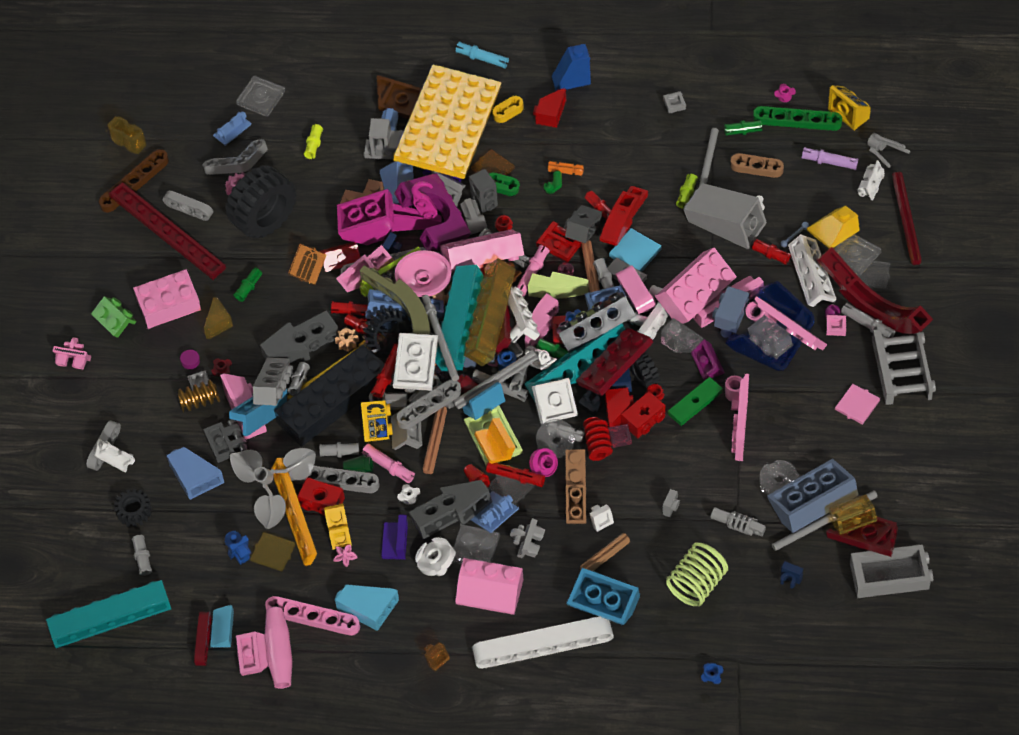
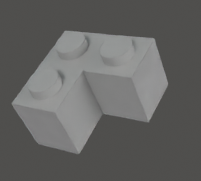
M371 119L369 141L371 155L374 159H394V154L404 133L402 130L391 131L389 119Z

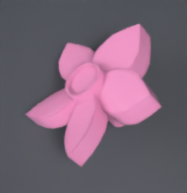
M347 545L344 549L336 547L339 555L334 558V562L342 561L343 565L348 567L349 560L357 559V555L351 552V545Z

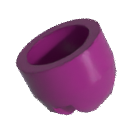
M834 304L828 306L825 310L826 319L827 315H840V308Z

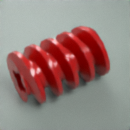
M597 417L587 418L583 422V427L586 434L589 459L600 461L613 453L612 444L609 441L608 422Z

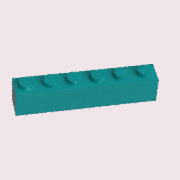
M477 264L456 266L455 273L452 276V286L448 293V303L445 306L444 321L441 323V330L456 370H463L484 277ZM438 344L435 363L441 371H448Z
M160 580L152 581L139 588H132L121 594L111 595L109 598L101 601H93L89 605L76 607L62 614H55L51 618L46 619L55 648H59L170 610L171 606L163 582Z

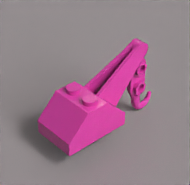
M424 181L417 182L412 186L413 203L416 209L410 207L403 208L401 205L394 204L392 194L388 189L338 204V234L343 240L369 245L384 240L387 234L392 231L424 230L425 228L442 224V217L437 214V208L429 196L419 191L420 187L426 186L432 189L433 186Z

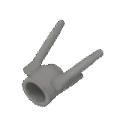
M873 133L867 142V145L871 147L869 151L874 153L888 168L891 167L878 150L882 151L888 145L905 153H910V150L905 149V145Z

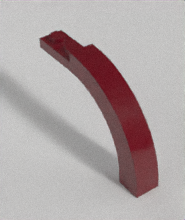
M830 247L817 259L818 263L840 286V293L852 305L872 318L880 319L884 325L895 331L906 334L919 333L933 320L921 305L917 307H903L878 295L855 274L833 247Z

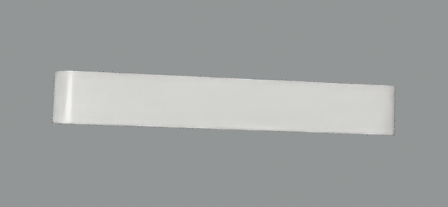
M594 617L478 642L472 646L476 666L478 668H488L605 643L612 640L614 635L610 620Z

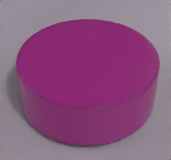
M186 350L180 356L181 364L186 369H194L200 363L199 354L195 350Z

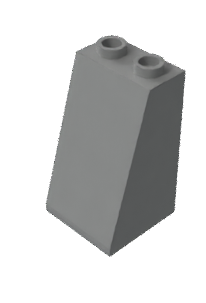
M704 183L699 186L684 207L688 222L746 249L750 248L767 223L758 197Z

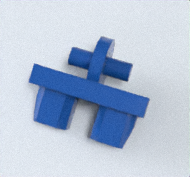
M231 531L225 536L228 556L230 559L235 557L240 565L250 559L251 551L248 548L249 539L246 535L241 537L239 532Z

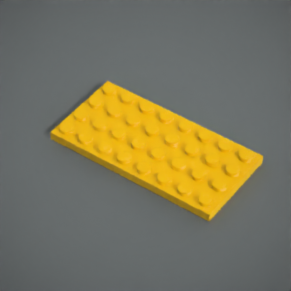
M432 65L396 149L393 161L465 179L500 91L501 82Z

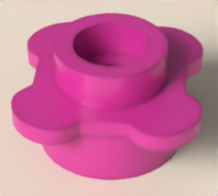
M781 84L778 91L774 92V95L781 102H789L792 99V95L796 93V90L788 87L786 84Z

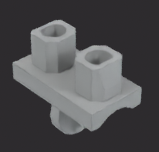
M532 518L525 531H523V525H519L518 529L511 530L510 536L514 539L513 543L519 545L521 541L517 557L523 558L524 555L536 557L540 545L531 542L532 538L541 541L545 533V529L536 525L538 520Z

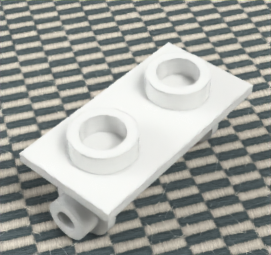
M879 160L876 161L875 165L870 164V166H867L863 176L864 180L861 181L857 189L859 196L869 195L872 201L878 192L881 180L884 178V169L881 167Z
M530 345L525 349V354L534 351L538 356V360L530 364V366L535 368L547 369L557 360L550 357L547 351L536 349L534 346Z
M98 439L94 453L95 457L123 472L127 471L129 464L132 465L135 462L132 454L119 450L108 441L104 442Z

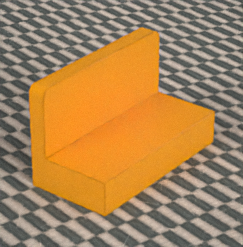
M500 418L492 419L488 429L475 432L474 435L489 463L492 464L511 459L515 445Z

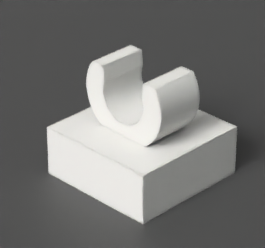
M598 504L591 507L593 512L589 514L593 528L597 532L614 523L611 509L607 504L602 507Z

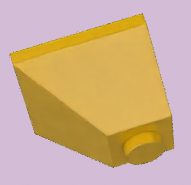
M843 206L809 226L807 231L828 248H834L860 231L858 215L847 206Z

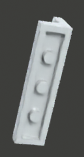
M800 234L788 244L807 304L814 307L821 300L833 303L837 299L828 273L817 261L821 256L817 241Z

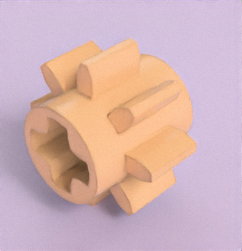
M345 327V329L337 331L338 337H335V342L339 345V350L343 349L349 352L353 348H357L356 342H359V336L356 335L355 329L351 330Z

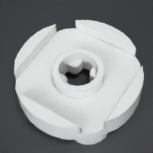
M434 538L432 539L433 542L429 544L424 543L419 548L415 561L423 574L442 576L451 565L456 551L446 539Z

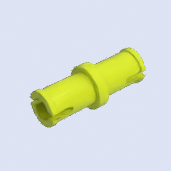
M312 125L310 136L307 137L304 156L308 159L315 158L317 148L321 144L320 137L323 128L320 125Z

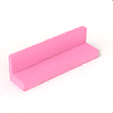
M748 276L730 287L749 292L750 301L763 293L764 281L760 277L754 280L751 276ZM722 292L693 317L701 328L715 321L712 315L715 307L718 308L720 305L719 299Z

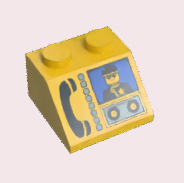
M834 85L830 87L828 105L830 112L841 114L842 121L853 130H856L870 119L871 107L867 102L859 99L854 92L849 91L845 87Z
M386 400L361 403L365 442L390 439L389 435H393L392 423L388 424V416H391L390 404H386Z

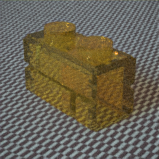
M867 495L829 508L832 523L840 535L877 521L874 505Z

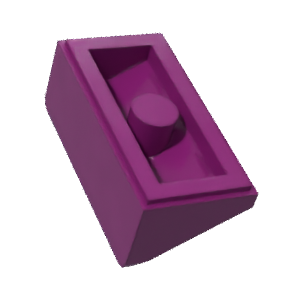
M704 339L689 349L703 380L725 373L711 343Z

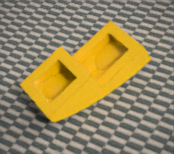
M344 504L325 507L324 511L332 550L336 549V547L352 546Z

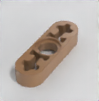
M740 153L731 157V169L735 172L773 178L780 177L783 174L784 164L779 159ZM754 163H760L762 167L754 168L752 165Z

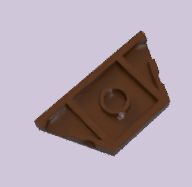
M377 75L379 111L383 112L387 108H391L398 112L399 117L410 119L422 88Z

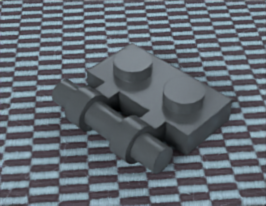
M233 419L228 421V427L224 428L222 422L203 429L217 463L229 459L230 454L235 453L234 449H240V452L248 450L247 441L240 433L241 428ZM228 436H234L235 440L230 441Z

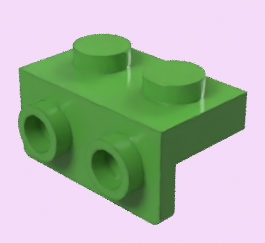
M104 296L91 314L114 337H119L129 323L135 325L137 321L132 317V312L121 307L122 303L118 299Z

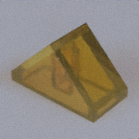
M215 297L213 298L204 326L206 339H211L233 327L230 314L219 299Z

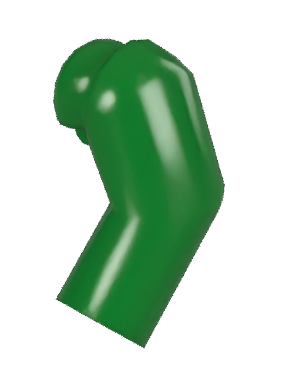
M555 171L553 173V182L544 184L543 188L546 193L553 194L562 187V172Z

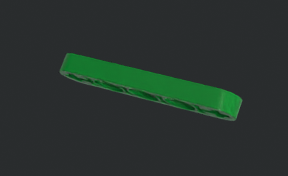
M759 106L753 112L754 121L761 120L762 125L835 131L842 127L843 120L841 114L828 111ZM781 114L784 118L779 120L775 116ZM800 116L803 119L800 121H795L793 117ZM817 117L821 121L813 122L811 119Z

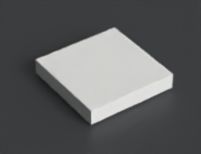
M569 378L532 386L541 424L578 416Z

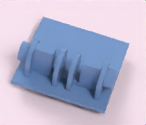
M492 491L490 493L492 503L474 516L471 521L492 533L519 509V507L511 503L513 499L510 495L502 497Z

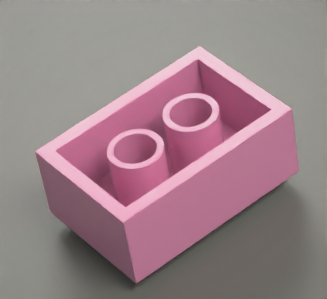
M187 269L133 288L148 329L201 310L198 296Z

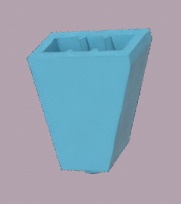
M345 585L343 590H339L335 596L338 611L355 615L359 622L376 631L379 630L399 601L396 589Z

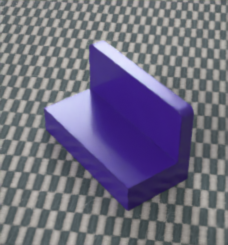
M399 515L398 523H384L382 559H406L407 515Z

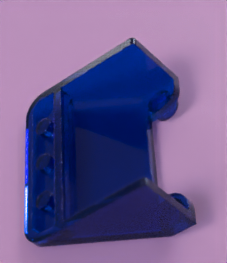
M779 281L763 286L758 291L757 297L769 303L807 331H810L815 322L813 313ZM765 321L763 323H755L747 336L744 334L730 336L726 344L732 350L777 371H781L787 368L802 342L787 332V326L777 321L773 326L768 321Z

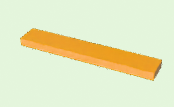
M277 458L271 469H287L283 464V458ZM289 472L273 474L279 495L285 500V512L304 566L311 565L317 552Z

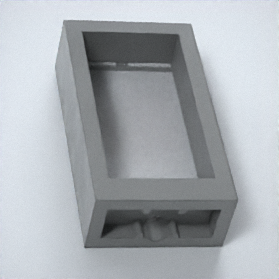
M923 544L894 548L891 557L873 551L851 553L850 566L857 598L928 590L930 582L933 581L932 569H928L929 555L928 552H924Z

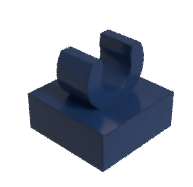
M392 232L389 233L382 246L388 253L394 254L401 251L402 245L395 242L397 235Z
M784 561L781 568L780 584L783 585L785 580L791 581L790 588H794L796 584L800 585L803 578V568Z

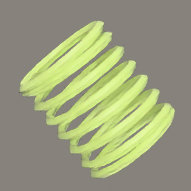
M694 543L692 548L688 550V554L684 555V559L679 561L680 565L675 566L671 576L666 578V583L669 590L682 602L691 606H701L705 598L709 596V592L713 591L718 581L728 571V564L724 557L711 546L704 543ZM700 546L710 551L718 558L723 566V570L720 569V566L710 555L695 547ZM697 553H700L707 559H709L717 569L710 566L705 560L700 558ZM691 565L695 566V567H696L697 569H699L703 574L699 573V572H698L697 570H695ZM687 570H688L689 572H691L692 574H694L698 579H696V578H694L692 575H690V574L687 572ZM684 577L689 579L694 585L688 582ZM672 579L673 582L685 593L693 597L699 598V601L692 600L682 595L672 586L670 580ZM677 580H679V581L683 582L684 584H686V585H687L688 587H690L695 593H693V592L687 590V589H686L685 587H683Z

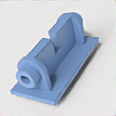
M238 112L230 122L218 128L213 136L226 146L247 129L251 123L245 119L247 117L245 112Z

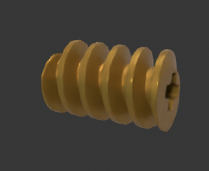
M208 380V386L201 382L200 388L194 384L193 391L188 386L185 393L181 388L178 389V397L183 413L184 407L191 411L192 404L198 409L199 402L204 407L206 406V400L213 404L214 398H216L220 402L216 385L211 380Z

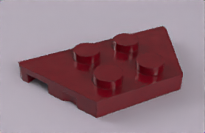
M862 513L852 520L843 522L842 528L838 530L828 529L826 534L827 538L891 557L898 527L897 522Z

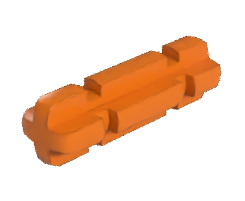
M549 161L548 171H560L571 175L575 173V175L582 176L584 166L579 164L574 166V164L563 162L557 164L555 161Z

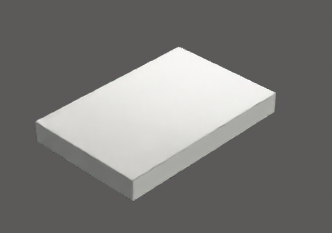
M399 333L393 388L432 391L438 335Z

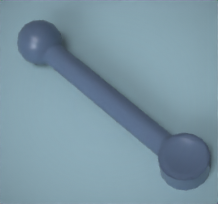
M803 222L802 226L786 240L781 241V247H787L788 242L803 230H807L809 223Z

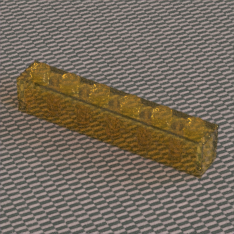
M499 258L489 262L484 269L485 275L480 285L481 291L477 297V307L473 313L474 318L469 328V338L465 344L464 356L480 366H484L494 359L516 271L514 267Z

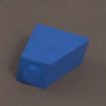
M586 44L568 47L552 75L556 91L562 88L567 90L591 85L590 57Z

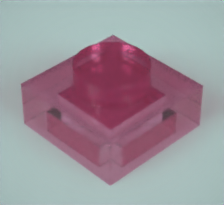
M628 424L609 427L613 448L632 444Z

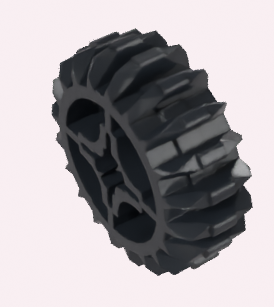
M383 308L382 312L376 310V316L370 315V322L365 321L368 326L363 328L366 334L362 337L366 340L364 342L365 346L376 357L386 359L389 357L394 344H398L399 333H410L413 331L412 327H410L412 323L402 311L395 310L394 308Z

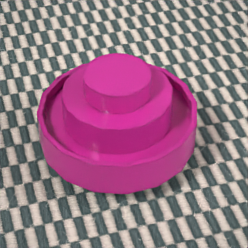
M548 448L535 450L529 460L532 472L545 475V477L553 475L558 466L555 453Z

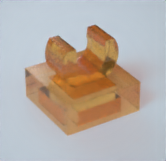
M440 642L435 646L429 644L424 648L427 652L424 654L430 668L434 671L438 670L450 659L445 646Z

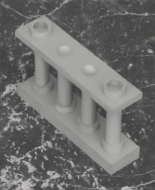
M881 329L873 330L872 343L885 405L893 404L894 396H897V394L926 391L927 399L932 400V394L936 391L935 381L931 380L923 345L925 343L924 332L914 333V335L886 338L885 336L882 337ZM915 343L917 351L889 354V352L885 351V348L889 345ZM919 359L920 367L898 370L889 369L888 365L892 361ZM922 375L924 383L904 386L892 384V380L897 377Z

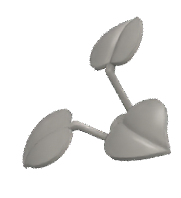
M308 448L291 450L283 458V464L287 469L269 470L263 467V458L255 450H244L230 454L231 466L236 476L244 482L256 480L263 484V488L269 494V496L259 497L254 505L255 516L266 529L276 526L282 520L286 511L284 498L281 495L273 496L268 487V484L273 481V474L289 472L291 478L295 480L306 479L314 469L315 451Z

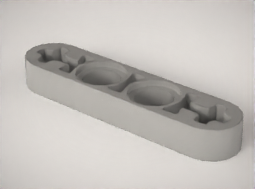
M448 380L400 410L396 416L398 427L409 429L457 399L461 394L460 383ZM434 396L442 398L438 403L433 402L431 399ZM424 406L426 411L419 413L416 411V408ZM403 417H404L405 419L409 418V421H406V420H403V421H402V418H403Z

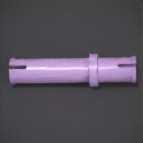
M806 147L803 149L802 159L817 161L818 164L826 163L854 170L857 168L858 158L824 152L823 149L820 151Z

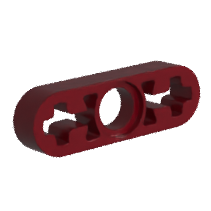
M199 612L194 656L195 666L207 665L211 612Z

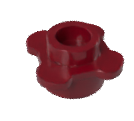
M217 358L213 361L214 368L211 370L213 375L221 377L220 375L230 374V366L232 365L230 359L220 360Z

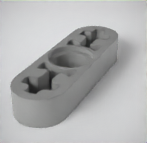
M168 191L163 198V202L168 207L204 221H208L213 214V209L209 205L174 191Z
M108 421L98 439L104 442L108 441L113 445L120 433V423ZM96 442L88 456L86 465L87 468L98 471L104 461L94 456Z

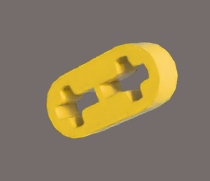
M512 96L493 108L494 121L504 123L521 113L524 109L522 98Z

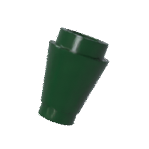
M359 456L344 461L343 468L344 470L369 473L373 471V460L371 456Z

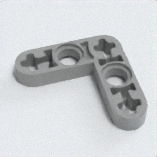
M264 139L253 141L238 157L215 158L205 161L203 163L205 173L210 175L248 171L268 150Z

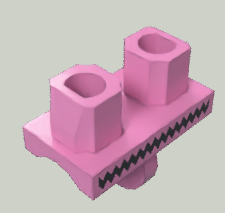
M75 337L71 339V342L65 341L64 347L68 348L56 346L53 348V352L56 354L55 364L58 366L67 367L68 358H73L72 367L83 370L86 361L91 360V355H88L86 351H80L83 350L84 344H79L78 338Z

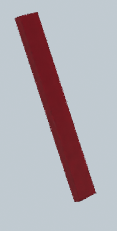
M123 182L109 193L110 198L212 280L226 269V265Z

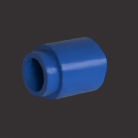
M503 351L498 355V371H501L517 360L516 355L512 351Z

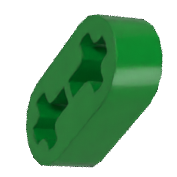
M489 173L491 178L496 180L497 193L507 196L518 194L520 183L516 178L499 173ZM513 184L514 187L512 189H509V186Z

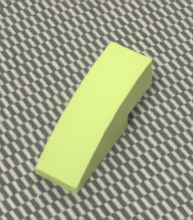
M553 271L551 277L532 273L528 283V295L543 298L546 293L558 299L576 297L589 292L588 279Z

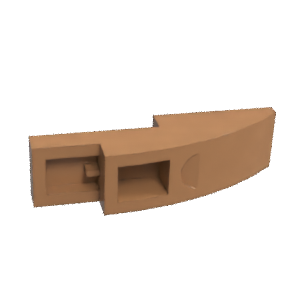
M585 449L566 450V524H586Z

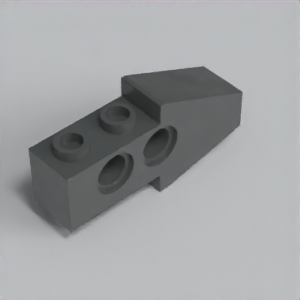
M327 310L295 327L289 322L260 344L262 355L265 360L267 357L288 358L290 363L310 360L309 352L316 351L319 347L328 342H333L335 337H338V326Z
M482 480L442 487L440 488V496L416 507L409 514L413 525L422 538L425 539L457 521L461 525L466 524L491 504L492 499L489 489Z

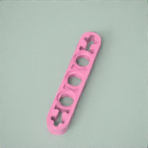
M272 596L265 602L266 610L278 604V607L284 609L285 620L346 635H355L360 630L359 619L352 614L277 596ZM296 607L299 609V612L295 615L288 613L290 608ZM310 612L318 614L317 618L313 620L308 619L307 615ZM331 616L337 618L334 624H328L326 620ZM351 622H354V625H352L351 628H348L347 625H350Z

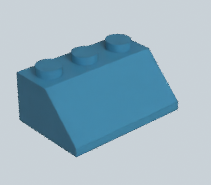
M582 568L567 605L624 625L633 614L640 598L638 587Z

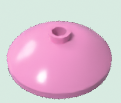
M427 250L416 251L406 255L395 268V281L397 282L398 279L402 280L418 297L424 295L432 296L441 292L449 284L452 275L448 260L439 253Z

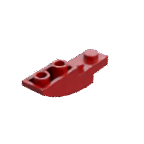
M631 186L627 192L623 191L602 230L601 242L615 246L618 245L631 227L632 218L648 197V190Z

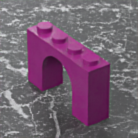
M437 173L399 184L394 194L403 208L414 205L411 189L415 183L424 181L433 186L432 189L426 186L420 187L419 191L429 196L435 207L442 214L444 223L425 228L420 240L427 251L435 252L441 250L440 245L468 239L471 234L468 225L462 218L460 210L457 209L452 196L446 190L444 182Z

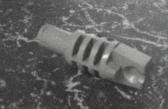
M714 507L711 514V519L725 523L728 528L752 536V534L763 537L766 530L765 525L758 523L757 519L735 511L729 513Z

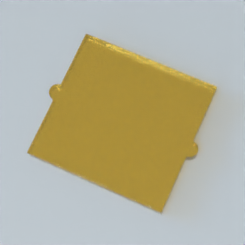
M263 532L258 544H255V550L250 561L283 571L287 561L291 559L290 555L296 544L295 542Z

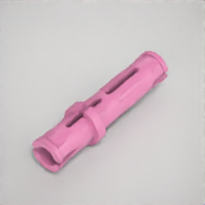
M540 245L534 257L530 258L529 266L517 285L523 292L522 296L526 295L532 273L537 274L538 270L542 269L543 261L549 253L547 247L542 250L543 245Z
M370 444L363 448V455L371 456L374 462L387 469L391 475L398 476L406 483H410L413 480L415 473L402 466L401 462H396Z

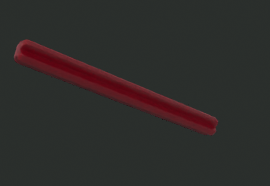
M900 171L894 172L892 179L911 264L919 265L922 259L903 174Z

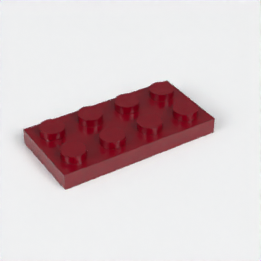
M626 328L595 359L590 367L581 374L576 382L579 386L603 396L654 343L653 340L647 335Z

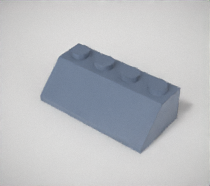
M834 459L767 495L780 521L792 533L859 496L855 478Z

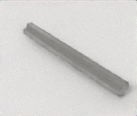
M534 351L527 353L453 401L455 406L461 409L469 403V400L497 382L502 383L538 360V356Z

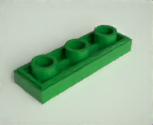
M709 377L669 409L668 415L682 426L723 393V388Z

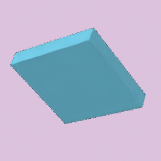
M631 228L618 245L610 251L609 257L614 260L617 257L642 272L659 253L661 245Z

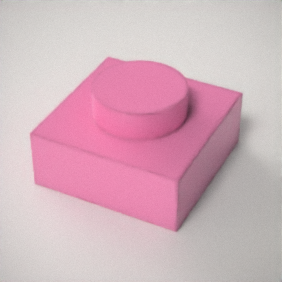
M827 315L826 335L846 336V316Z

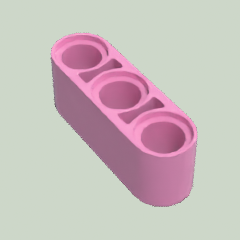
M632 265L615 274L638 315L655 306L650 293Z

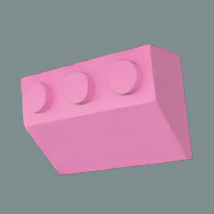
M229 374L220 375L225 396L231 409L236 408L253 397V387L251 383L247 384L244 377ZM237 421L243 434V422ZM266 425L249 436H244V438L247 440L267 432Z
M463 558L455 603L515 615L523 584L522 568Z

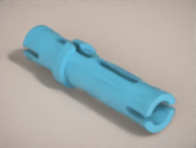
M458 42L457 46L463 49L456 47V53L470 56V59L474 60L476 58L506 69L507 64L501 61L509 62L508 57L479 49L475 45L470 46Z

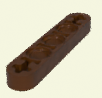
M161 149L154 151L99 198L101 210L109 213L120 206L109 196V193L120 183L123 182L136 192L161 171L169 162L167 152ZM145 167L152 168L149 172L142 171ZM133 178L139 179V181L134 184L129 182Z

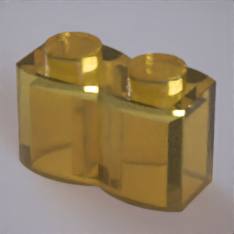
M117 116L108 124L109 133L114 143L125 146L128 151L139 154L145 148V137L142 129L138 126L129 124L127 120Z

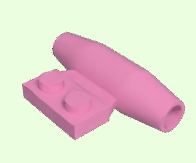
M272 607L266 610L265 634L251 632L236 635L240 674L244 676L262 672V670L269 666L275 688L283 689L291 686L292 653L290 636L282 608Z

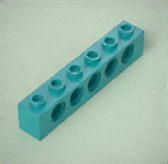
M620 324L576 350L568 352L549 368L544 369L527 381L525 386L534 402L532 386L569 378L571 385L577 383L576 380L607 349V341L610 339V344H612L619 337L620 333L625 330L624 325ZM595 349L596 355H595V357L593 358L592 353H593V350ZM581 360V366L578 368V361ZM566 370V377L563 378V372Z

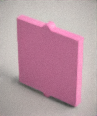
M852 384L835 407V410L846 415L848 419L851 418L863 425L879 403L880 398L869 393L867 389L864 390Z

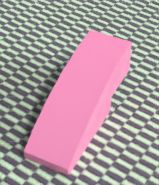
M381 245L368 257L364 254L336 279L347 292L361 287L359 285L362 281L360 269L364 265L369 269L374 268L378 271L395 260Z
M547 293L539 301L532 313V319L538 326L537 330L540 336L533 340L525 335V349L530 345L535 346L539 339L543 338L553 328L552 316L559 312L558 300Z

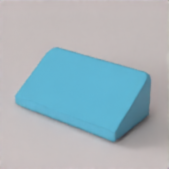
M232 605L213 610L210 647H231L234 616Z

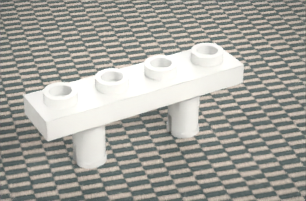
M507 284L503 288L507 298L506 304L509 306L510 315L513 313L517 324L510 331L511 341L516 343L523 334L536 340L540 336L537 330L538 326L532 319L533 315L527 307L528 303L522 296L523 292L518 287L513 288Z
M652 285L649 293L656 298L655 295L662 288ZM658 302L648 317L634 312L636 316L630 319V323L640 326L641 328L638 332L651 337L653 340L659 328L665 324L669 314Z

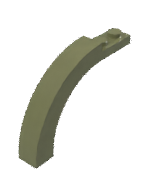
M365 265L360 269V276L363 281L392 298L405 310L413 325V334L431 335L424 305L406 283L398 279L394 284L390 278L382 277L374 268L369 269Z

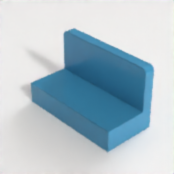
M495 383L469 400V403L463 407L464 413L477 420L505 402L501 383Z

